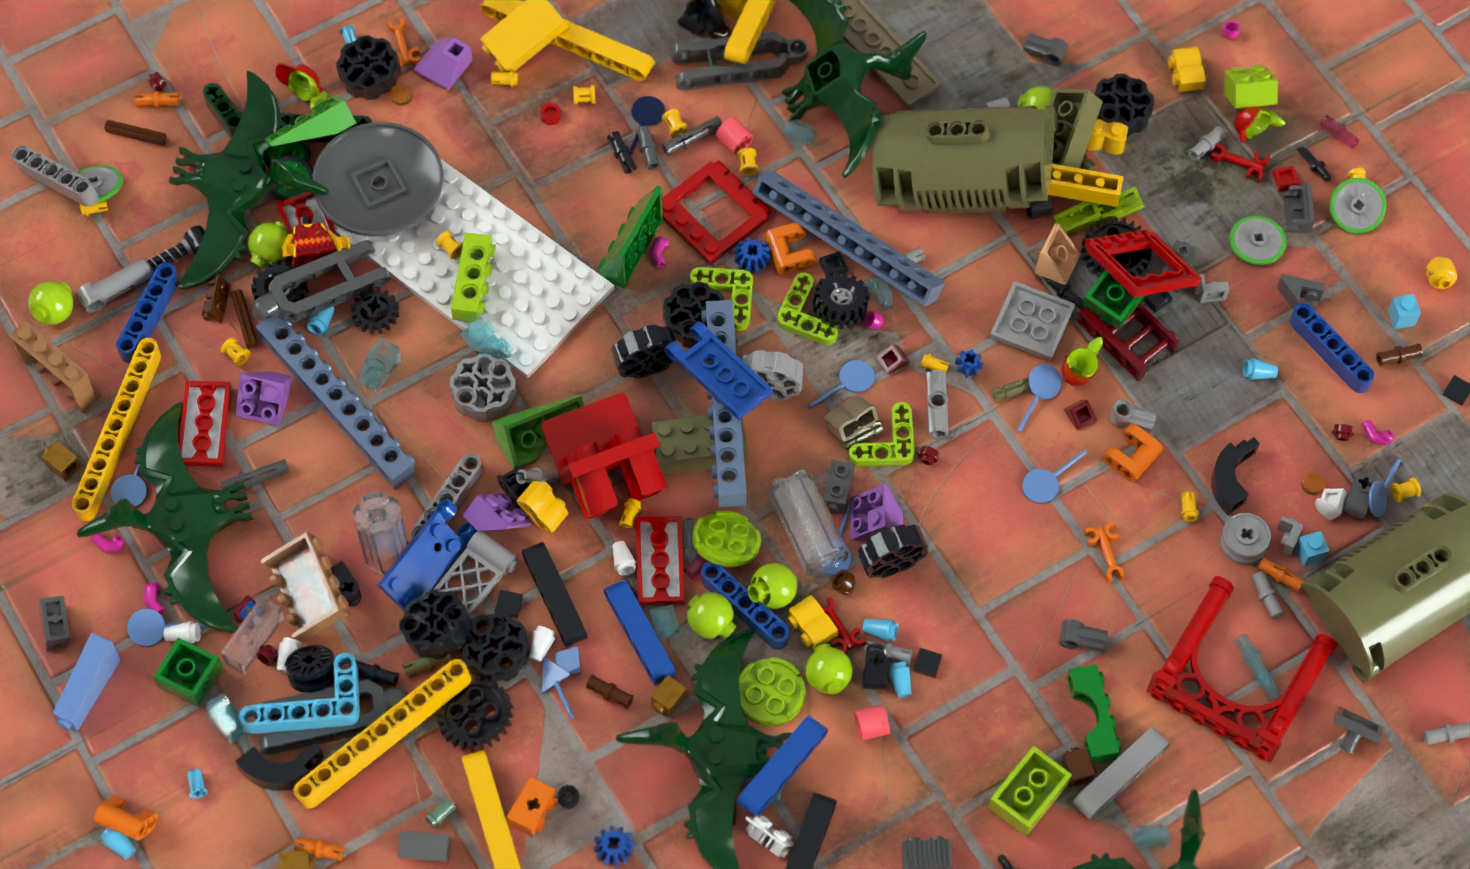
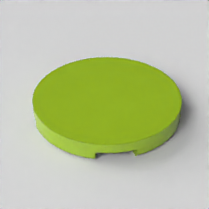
M715 511L714 514L703 518L700 517L693 528L692 542L696 551L707 561L720 566L736 567L749 563L757 556L761 545V535L759 530H756L748 522L747 517L731 511Z
M770 657V659L751 662L740 673L741 708L744 715L752 722L763 726L782 725L796 717L802 709L806 695L805 684L799 670L788 661Z

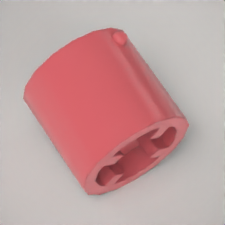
M731 117L726 120L716 133L718 142H722L734 155H737L739 150L748 148L754 138V135L739 121L738 117Z
M882 704L854 711L855 723L861 741L890 734L888 717Z

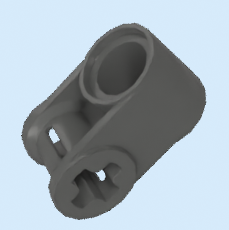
M1364 473L1357 476L1347 495L1342 509L1343 513L1361 520L1364 519L1369 508L1370 488L1375 482L1371 475Z

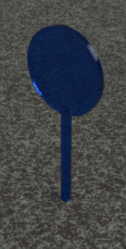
M644 96L637 99L631 108L632 117L640 124L639 127L658 124L665 113V106L662 101L652 96ZM637 133L630 147L631 156L639 139Z

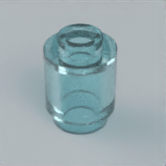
M789 119L783 135L787 136L789 140L807 146L809 142H814L817 131L814 130L813 125L796 119Z
M1161 824L1138 826L1136 832H1133L1134 845L1138 846L1140 850L1164 848L1165 845L1170 844L1171 838L1168 826H1162Z

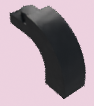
M1255 437L1249 441L1243 440L1236 447L1230 442L1221 451L1214 466L1211 477L1212 492L1218 505L1227 516L1244 505L1249 495L1236 479L1235 468L1256 454L1260 443Z
M315 742L294 760L287 763H274L267 760L253 746L235 762L238 769L253 784L268 790L283 791L294 789L297 782L309 774L308 770L310 768L314 769L320 765L324 754Z

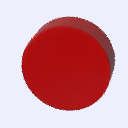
M553 103L542 106L540 109L541 121L547 125L557 124L561 120L560 107Z

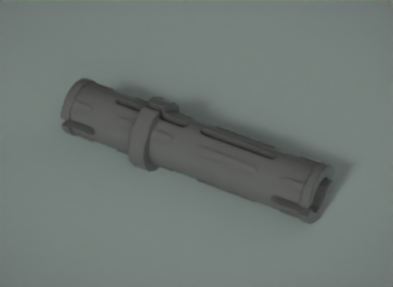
M716 116L685 133H678L677 137L662 143V149L667 156L682 148L687 149L690 144L717 131L723 123ZM706 128H709V129H707V130H705V131H703V132H701V133H699V134L696 135V133H698V132H700V131H702V130H704V129H706ZM689 137V139H687V140H685V141H683V142H681V143H679V144H676V143H678V142H680V141H682V140H684V139H686V138Z
M282 459L247 473L240 472L239 476L221 481L220 485L222 490H226L234 485V483L253 477V479L244 482V490H247L251 485L290 471L286 460ZM275 469V471H272V472H270V473L261 475V476H259V477L256 476V475L262 474V473H264V472H267V471H270V470Z

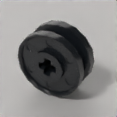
M309 645L292 652L285 662L290 686L300 692H316L330 686L335 681L333 651L322 645Z

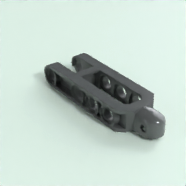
M775 31L764 32L760 34L751 55L772 52L776 55V60H756L753 63H735V65L723 67L716 65V59H724L725 48L723 47H726L730 37L680 43L670 49L672 62L676 64L707 61L708 67L694 68L693 71H685L675 75L678 89L692 90L781 78L788 70L789 64L801 63L807 59L809 46L802 39L785 40Z
M364 240L350 246L351 248L349 249L344 248L342 251L334 252L275 276L269 293L260 296L254 301L252 315L255 319L263 322L279 317L282 320L294 323L360 295V292L367 293L369 288L371 290L379 288L389 282L391 276L386 267H380L356 278L354 277L348 266L356 264L358 260L367 257L371 253H375V248L371 241ZM331 271L333 273L340 271L346 281L295 303L288 301L283 292L291 287L297 288L299 284L311 279L317 280L319 276Z
M371 680L359 681V699L369 697L373 699L374 709L371 713L360 715L359 720L350 726L284 731L263 736L259 739L260 752L262 754H276L312 746L315 742L322 744L355 737L405 698L408 693L401 688L383 690L381 686ZM345 686L341 691L349 692L353 687ZM335 687L265 701L256 705L335 698ZM299 712L295 715V718L300 719L304 717L305 713ZM276 714L273 715L271 718L277 717L278 719H280L281 715Z

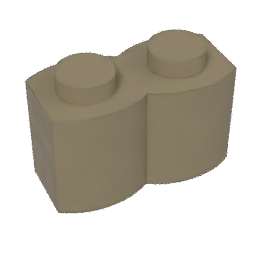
M861 396L849 399L842 407L833 409L824 418L828 431L841 441L852 439L860 430L871 427L879 419L875 406Z

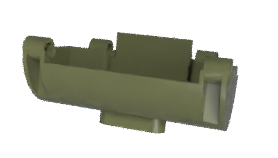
M1046 105L1045 109H1038L1036 106L902 110L897 111L895 114L882 111L879 117L882 123L877 125L872 151L873 183L877 206L898 205L901 212L926 210L929 213L1003 212L1006 211V207L1010 209L1030 208L1031 201H1048V191L1051 188L1054 132H1057L1058 127L1057 113L1053 105Z
M1443 493L1424 505L1418 512L1410 514L1407 518L1402 519L1380 535L1369 540L1366 544L1333 563L1330 568L1317 573L1300 584L1310 598L1311 607L1352 661L1353 672L1360 681L1366 682L1386 667L1470 613V502L1461 496ZM1435 555L1440 556L1443 562L1438 561ZM1416 566L1421 567L1424 570V574L1420 573ZM1398 578L1403 579L1406 583V586L1400 584Z

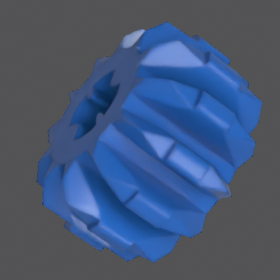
M749 237L746 238V242L740 240L738 247L734 249V262L738 264L740 270L746 268V271L754 270L756 274L759 272V269L765 270L766 264H769L771 258L770 248L766 247L765 240L758 242L759 239L757 237L754 241L750 240Z
M611 825L609 827L610 832L607 833L606 830L602 829L600 831L602 837H595L597 845L593 846L594 852L598 853V861L605 859L604 865L606 867L611 862H614V867L617 868L619 865L618 861L626 864L628 862L626 856H633L631 848L635 845L634 841L630 840V832L623 834V827H619L617 831H614V827ZM614 843V846L618 844V849L614 850V847L610 849V844Z

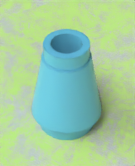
M334 306L308 318L307 328L311 333L322 335L327 331L335 310Z
M1254 358L1245 360L1243 365V376L1249 380L1276 378L1278 373L1277 365Z
M865 619L863 632L886 642L896 640L899 624L894 622L893 619Z
M906 662L889 665L888 677L898 698L912 695L910 667H907Z
M107 828L100 836L103 840V845L125 860L130 858L136 851L127 836Z

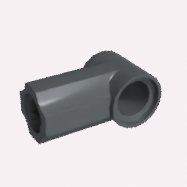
M1029 33L1023 51L1043 57L1045 62L1052 66H1059L1068 49V44L1061 38L1049 40Z
M1067 619L1063 621L1059 644L1068 649L1083 647L1104 652L1108 631L1087 627L1080 621Z

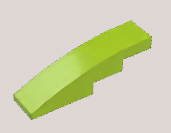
M1136 187L1120 193L1118 207L1085 201L1053 217L1066 234H1071L1089 229L1091 225L1097 226L1098 220L1105 224L1107 217L1110 221H1113L1115 217L1119 219L1145 208Z

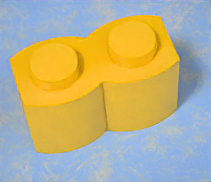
M1198 47L1173 49L1171 56L1168 57L1169 69H1173V86H1177L1178 92L1204 90L1206 78Z
M1097 119L1086 149L1093 151L1103 150L1109 154H1122L1127 138L1128 126L1117 122L1106 123L1103 120Z
M533 481L517 499V503L543 532L553 533L569 514L565 508L566 504L562 499L554 496L551 492L553 489L548 483Z
M812 595L788 609L789 617L787 621L794 630L798 629L802 633L800 637L806 647L811 646L814 650L817 646L827 644L838 636V629Z

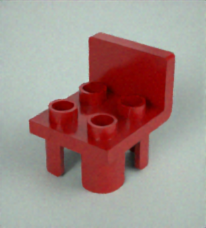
M625 393L610 396L545 420L540 425L556 470L559 472L561 483L563 486L572 484L585 521L607 513L609 509L616 507L618 503L606 472L609 469L617 466L620 467L631 498L638 501L662 492L663 489L668 488L654 452L660 446L657 435L654 432L643 436Z

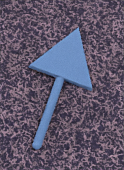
M544 657L542 693L555 686L569 717L573 719L574 714L559 685V682L571 674Z

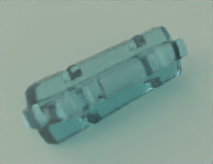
M691 517L683 521V529H686V531H683V549H685L683 551V559L688 562H693L697 559V551L694 550L692 542L693 528L697 520Z

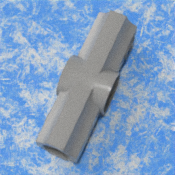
M932 370L926 373L929 436L943 438L949 434L946 372ZM934 402H939V403H941L942 405H941V406H936V405H934L933 403H934Z

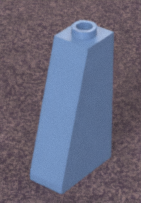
M91 633L52 713L59 727L65 730L71 728L76 731L81 727L121 661L113 642L94 633Z

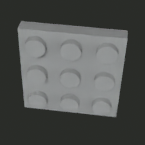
M1014 281L989 338L1052 361L1076 304Z

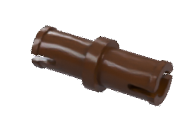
M1419 343L1406 347L1396 346L1393 350L1377 352L1376 361L1379 366L1395 362L1401 364L1405 360L1422 357L1423 349Z
M591 675L586 683L587 689L603 696V699L606 701L611 700L625 709H628L632 704L634 695H630L617 688V685L612 682L609 684L595 675Z

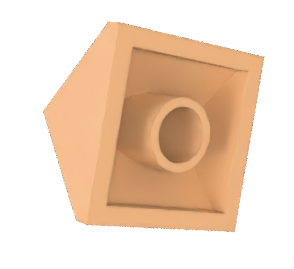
M1059 223L1054 224L1040 252L1035 274L1064 285L1067 284L1081 253Z

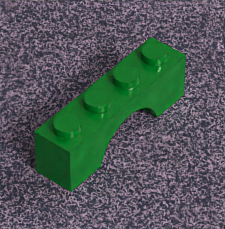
M1097 664L1069 669L1067 681L1072 699L1086 703L1093 710L1096 717V727L1086 734L1083 741L1091 764L1116 760L1119 751H1121V742L1119 737H1115L1114 729H1116L1114 716L1110 715L1108 710L1110 699L1108 693L1104 694L1103 686L1105 681L1102 671L1099 672Z

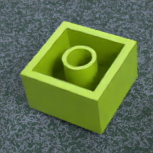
M1254 65L1252 68L1246 69L1243 67H1233L1231 70L1224 71V95L1235 109L1277 104L1278 80L1264 65Z

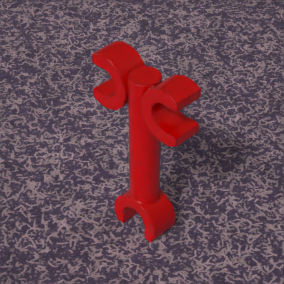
M1216 144L1214 151L1220 154L1212 153L1210 158L1214 162L1226 160L1249 168L1246 179L1249 180L1250 175L1255 174L1258 176L1257 183H1260L1263 177L1262 170L1268 165L1270 155H1267L1265 160H1260L1258 158L1259 152L1256 151L1251 161L1226 152L1224 146Z
M827 597L828 607H823L818 602L838 629L840 638L832 640V647L840 645L843 648L841 651L846 654L847 650H851L854 647H862L866 644V638L861 640L855 638L856 635L860 634V628H855L851 631L850 635L848 634L834 611V600L832 597Z

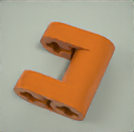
M797 222L773 228L764 234V239L767 247L770 248V254L779 275H786L810 268L817 262L811 249L794 253L790 252L787 244L797 242L806 235L804 227Z
M1130 424L1122 432L1123 437L1137 450L1129 458L1117 448L1110 446L1103 453L1102 459L1130 482H1135L1161 454L1163 446L1136 424Z
M116 795L103 801L98 806L94 815V822L137 841L149 834L156 825L158 813L146 808L137 815L124 811L126 800Z

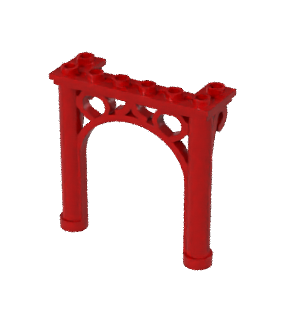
M1215 576L1209 584V591L1162 669L1154 671L1146 692L1150 693L1153 699L1169 704L1174 711L1190 716L1195 723L1199 725L1204 724L1211 728L1216 735L1225 736L1232 740L1237 747L1248 749L1258 759L1271 763L1282 744L1280 741L1330 655L1334 654L1338 644L1333 638L1325 634H1317L1286 691L1271 703L1250 706L1235 703L1224 698L1205 681L1197 661L1198 648L1234 590V586L1230 581L1223 577ZM1190 659L1192 673L1180 675ZM1184 681H1195L1200 689L1199 694L1191 695L1185 692L1181 687V683ZM1204 694L1207 695L1206 701L1209 702L1211 709L1198 702L1203 698ZM1276 709L1270 722L1267 724L1263 713ZM1234 712L1238 713L1235 722L1222 716L1223 714L1233 715ZM1245 715H1255L1260 722V728L1250 729L1243 724L1241 718Z

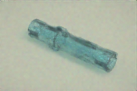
M1242 634V638L1237 637L1234 643L1243 655L1244 663L1249 665L1267 695L1268 700L1273 701L1275 700L1274 697H1280L1282 692L1262 662L1260 652L1255 650L1248 635Z

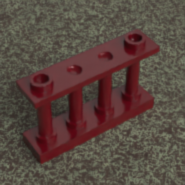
M1139 303L1120 329L1134 318L1144 327L1125 342L1115 335L1119 331L1112 325L1110 327L1104 325L1100 321L1101 317L1090 311L1087 307L1079 311L1077 323L1094 339L1102 337V347L1137 381H1140L1145 376L1146 363L1162 350L1167 348L1172 354L1177 350L1179 344L1177 336L1172 331H1168L1141 303ZM1152 333L1159 342L1142 356H1136L1131 351V348L1148 334Z

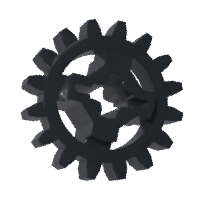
M369 288L368 294L360 292L361 298L355 297V304L351 305V316L355 326H361L362 332L369 329L372 335L374 330H378L379 334H382L383 328L389 331V324L395 325V318L399 317V305L395 300V296H389L388 290L381 293L380 288H377L376 292H372L371 288Z

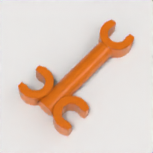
M399 18L400 25L393 26L390 20L388 22L389 30L396 37L400 51L397 55L401 68L403 65H417L421 61V57L415 58L413 56L420 54L419 48H412L408 52L403 34L405 29L404 20Z
M1114 522L1108 523L1105 529L1104 527L1098 529L1088 527L1084 530V536H1094V539L1088 540V546H1095L1098 541L1100 543L1108 567L1106 580L1109 583L1113 579L1112 573H1117L1120 580H1123L1124 571L1116 565L1109 541H1117L1120 536L1119 533L1111 534L1109 530L1115 529L1116 523Z

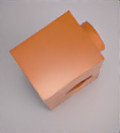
M530 776L507 815L508 825L531 837H534L537 831L541 832L546 823V814L548 811L552 812L557 804L556 790Z

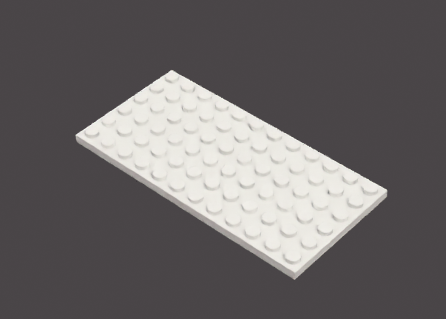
M441 158L444 179L440 198L433 210L415 226L397 234L371 237L357 235L335 224L333 225L338 237H349L350 246L364 240H370L375 248V253H371L365 258L379 268L386 267L393 279L500 359L505 360L527 379L614 290V285ZM378 181L374 186L382 187L385 183ZM449 230L452 233V237L462 243L465 232L491 235L492 244H496L495 256L490 259L492 274L487 276L486 281L489 282L488 295L483 297L485 312L484 315L480 314L479 323L452 319L451 305L461 254L455 259H450L448 253L442 247L439 248L436 245L437 238L444 231ZM481 257L474 258V260L481 259ZM469 295L466 298H473L475 296Z

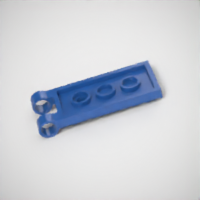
M700 321L690 328L691 335L698 341L692 348L685 351L676 341L671 342L664 348L665 353L673 362H677L738 420L742 419L773 394V389ZM712 360L714 364L707 365L706 362Z
M449 499L443 500L437 506L431 517L377 584L404 612L405 607L413 599H417L426 591L432 590L477 532L469 522H466L459 528L456 534L445 523L457 511V507ZM436 543H439L438 551L434 550V545Z

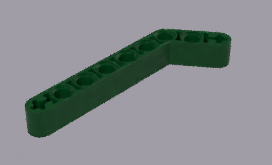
M209 83L203 88L206 105L229 137L232 138L237 129L234 126L239 124L243 112L237 109L219 84ZM287 114V119L284 122L286 125L293 126L297 117L306 114ZM352 115L356 121L352 128L372 123L371 118L368 116ZM341 133L302 140V142H330Z

